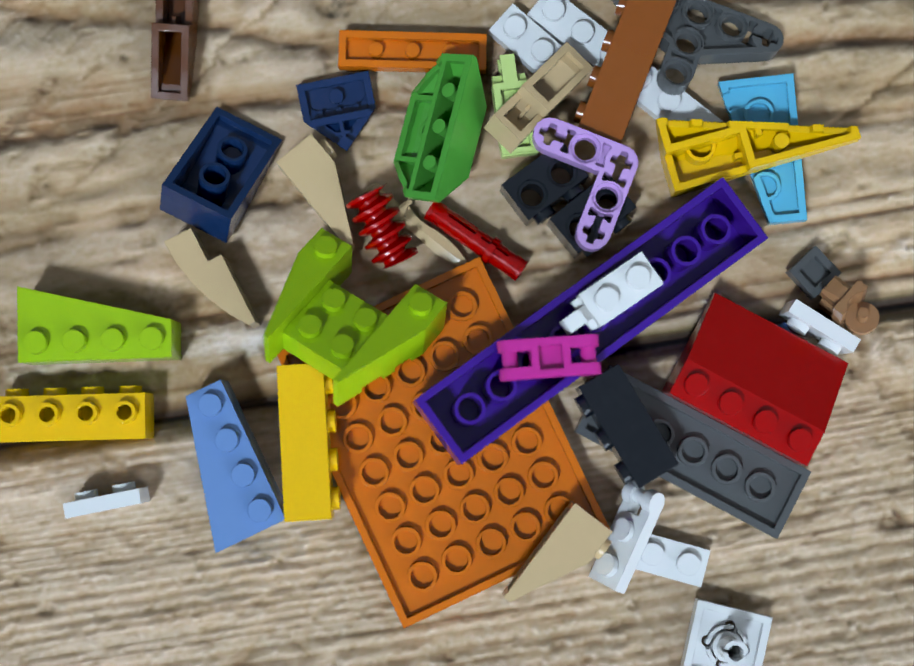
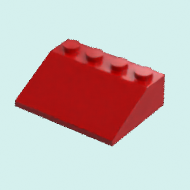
M713 293L662 393L794 463L807 466L826 431L848 363L727 298Z

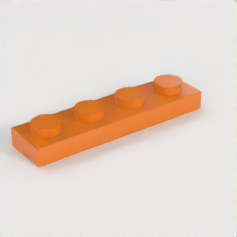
M339 30L338 67L339 70L429 72L437 65L436 61L441 54L448 53L474 55L477 57L480 74H486L487 34Z

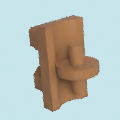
M834 276L821 291L820 296L822 300L818 308L830 316L831 321L843 328L845 322L846 327L851 332L857 335H866L873 332L879 324L880 315L876 307L868 302H864L868 286L860 280L851 287L838 276Z

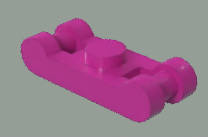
M598 334L498 341L497 354H502L503 369H499L500 382L602 374L601 362L596 360L595 349L599 347ZM570 349H580L581 363H571ZM528 352L530 366L518 367L517 353Z

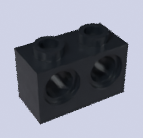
M565 144L561 151L567 153L568 148ZM542 154L501 184L500 193L526 226L533 221L540 225L556 212L553 206L563 199L569 203L585 191L582 185L586 182L589 175L582 169ZM556 168L565 169L570 175V181L565 184L555 182L552 179L551 171ZM526 190H534L539 193L541 202L536 206H528L522 201L521 194Z
M605 176L602 177V180H609L617 183L612 176L610 179L606 178ZM593 184L553 215L547 223V226L574 259L582 252L586 257L594 253L581 249L569 230L571 223L579 222ZM602 189L597 192V204L600 200L609 199L616 205L617 198L613 191ZM626 196L613 229L615 235L633 221L629 215L634 211L636 205L628 196ZM589 210L588 215L596 217L592 226L588 229L586 241L593 243L596 239L602 237V235L598 234L601 221L604 219L609 223L611 218L600 217Z

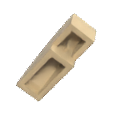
M566 42L491 117L484 129L511 154L534 131L536 124L546 118L594 67Z
M190 228L164 241L181 270L209 300L228 314L253 328L261 325L228 259L222 254L211 259L196 231Z

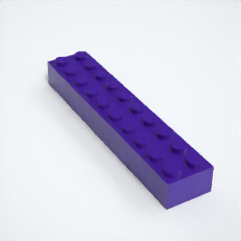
M722 177L416 398L412 403L456 464L461 465L581 377L500 382L499 369H503L502 354H497L498 341L598 334L599 347L595 348L596 360L601 362L768 239V237L724 177ZM642 251L664 284L599 329L596 328L590 331L587 325L584 324L567 335L559 322L576 311L571 304L576 299V296ZM570 349L571 363H581L580 349ZM517 353L518 367L530 366L529 353Z

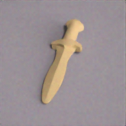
M380 183L369 185L365 192L379 187ZM392 198L386 204V207L398 206L400 211L392 220H404L406 223L404 228L416 235L435 254L457 266L467 263L465 257L449 239L425 224L415 215L410 207L413 204L412 199L399 204Z

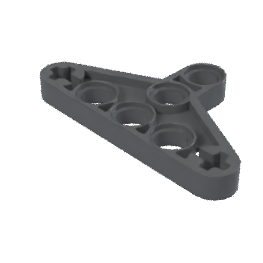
M612 0V2L617 6L619 0ZM676 0L674 10L659 45V48L665 54L657 73L656 81L658 87L669 95L682 94L689 86L697 65L770 61L776 56L783 45V34L778 27L771 23L710 0ZM698 10L704 15L705 21L696 23L688 17L687 12ZM722 24H734L739 29V35L731 36L726 34L722 29ZM748 31L751 32V35L748 38L749 41L747 42V44H743L742 41L745 38L746 34L748 33ZM761 38L768 40V47L762 45ZM680 39L689 40L694 45L695 51L690 53L683 52L678 48L676 42ZM669 69H676L683 74L684 81L674 83L667 78L665 72Z

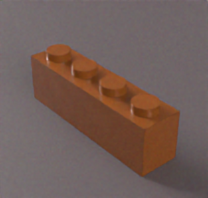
M619 0L615 15L620 16V20L615 31L608 29L603 41L601 51L606 52V56L602 66L594 65L587 86L593 88L588 102L581 100L573 120L579 123L578 127L621 144L674 10L676 0Z

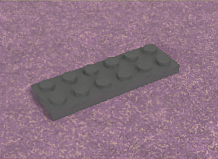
M624 373L679 463L678 466L659 477L763 533L778 539L811 471ZM582 415L574 432L600 445L594 434V431L599 428L591 416L585 418Z

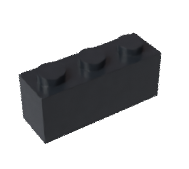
M619 364L612 366L602 372V374L575 388L579 395L574 398L577 407L585 418L589 416L593 418L599 428L594 431V434L605 451L611 449L618 460L614 468L625 485L631 482L633 487L641 488L679 465Z

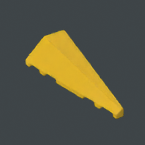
M658 118L655 121L661 164L671 198L709 187L722 177L729 181L852 144L861 139L858 126L845 128L824 127L823 124L799 126L777 122L731 120L728 122L703 121V119L684 121L668 120V118Z

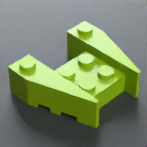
M321 228L298 252L263 335L265 360L271 363L282 349H285L333 380V404L340 406L361 393L362 388L380 376L382 378L387 377L395 372V367L410 359L413 361L421 356L444 329L447 302L415 284L391 313L386 315L340 287L352 273V246Z

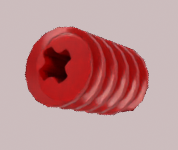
M386 184L351 199L345 205L347 209L359 208L360 212L352 221L353 223L365 222L366 226L358 234L360 237H372V240L365 246V249L378 250L379 253L371 262L372 264L384 263L385 267L383 269L403 262L418 253L416 247L405 248L412 240L411 234H399L406 226L405 221L392 220L400 210L398 206L386 207V204L393 198L392 192L380 193V190Z

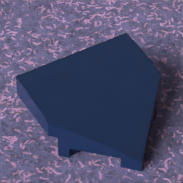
M369 71L296 85L303 121L348 151L376 108Z

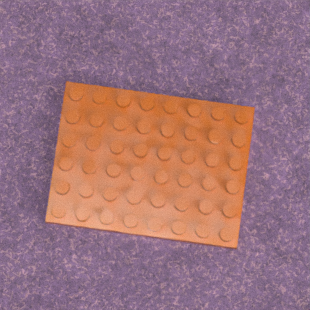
M480 257L418 285L447 302L444 329L421 356L413 361L410 359L395 367V372L387 377L382 378L380 376L362 388L361 393L340 406L333 404V394H328L329 410L335 409L337 431L330 433L331 448L338 449L339 470L332 471V475L337 486L340 487L342 497L403 628H407L515 576L570 501L576 503L610 529L549 400L461 465L456 464L412 403L416 398L514 328ZM409 290L373 307L389 315ZM282 349L277 355L281 365L307 364L285 349Z

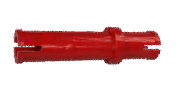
M433 202L425 214V220L436 225L449 236L481 257L484 264H492L514 281L519 278L529 263L502 244L503 240L497 236L493 238L442 202Z

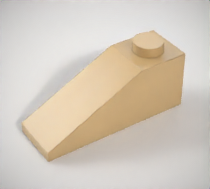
M310 134L276 161V163L334 235L350 244L353 252L356 250L348 211L345 206L346 202L339 171L333 161L337 154L325 139L318 143L314 136Z
M570 501L502 592L503 597L512 602L590 563L593 557L599 560L611 545L612 541L608 537L612 531L576 503Z

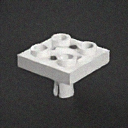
M695 598L680 666H716L718 659L723 661L718 664L719 666H762L773 618L769 615ZM727 621H732L733 624H734V626H733L732 624H727V625H724V624H725ZM707 635V638L704 639V642L708 645H703L701 642L702 637Z

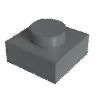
M817 246L812 247L785 272L810 300L817 297L834 276L841 274L839 269Z

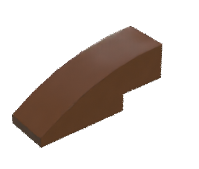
M156 0L155 23H152L151 99L189 101L196 55L199 0Z

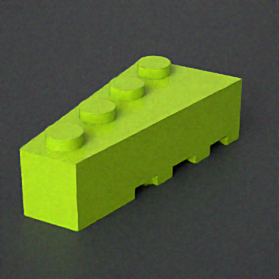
M17 286L18 363L52 365L182 360L180 322L169 318Z

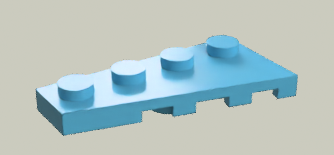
M794 73L718 82L717 86L731 121L777 122L798 125ZM802 159L749 174L767 225L807 221Z

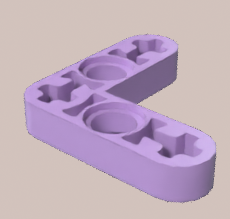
M544 118L534 127L532 142L536 150L546 156L597 175L574 236L576 243L584 251H599L607 244L637 171L638 157L634 150L628 146L557 118ZM549 128H553L556 130L555 136L564 141L567 138V133L573 135L568 145L567 153L561 151L564 143L553 140L550 145L544 144V136L539 134L540 131L547 132ZM585 140L593 144L595 147L593 158L582 160L576 156L574 146L579 141ZM619 155L626 158L625 164L630 166V169L624 168L617 180V183H624L623 188L614 181L602 180L603 175L608 179L611 178L615 164L610 162V159L617 160ZM602 189L613 191L617 198L616 205L611 209L601 208L596 202L598 191ZM589 210L600 217L611 218L609 223L604 219L601 221L598 234L603 236L602 240L596 239L593 243L587 242V234L582 232L583 228L589 229L592 226L596 217L588 215Z

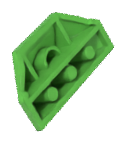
M442 53L436 61L437 65L426 73L411 93L393 161L398 178L403 186L404 196L408 199L439 203L469 178L487 109L477 57L474 55Z

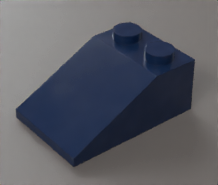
M216 107L163 182L160 210L227 243L250 206L282 144V139Z

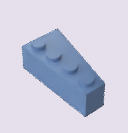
M221 379L186 396L215 553L284 520L283 496L229 381Z

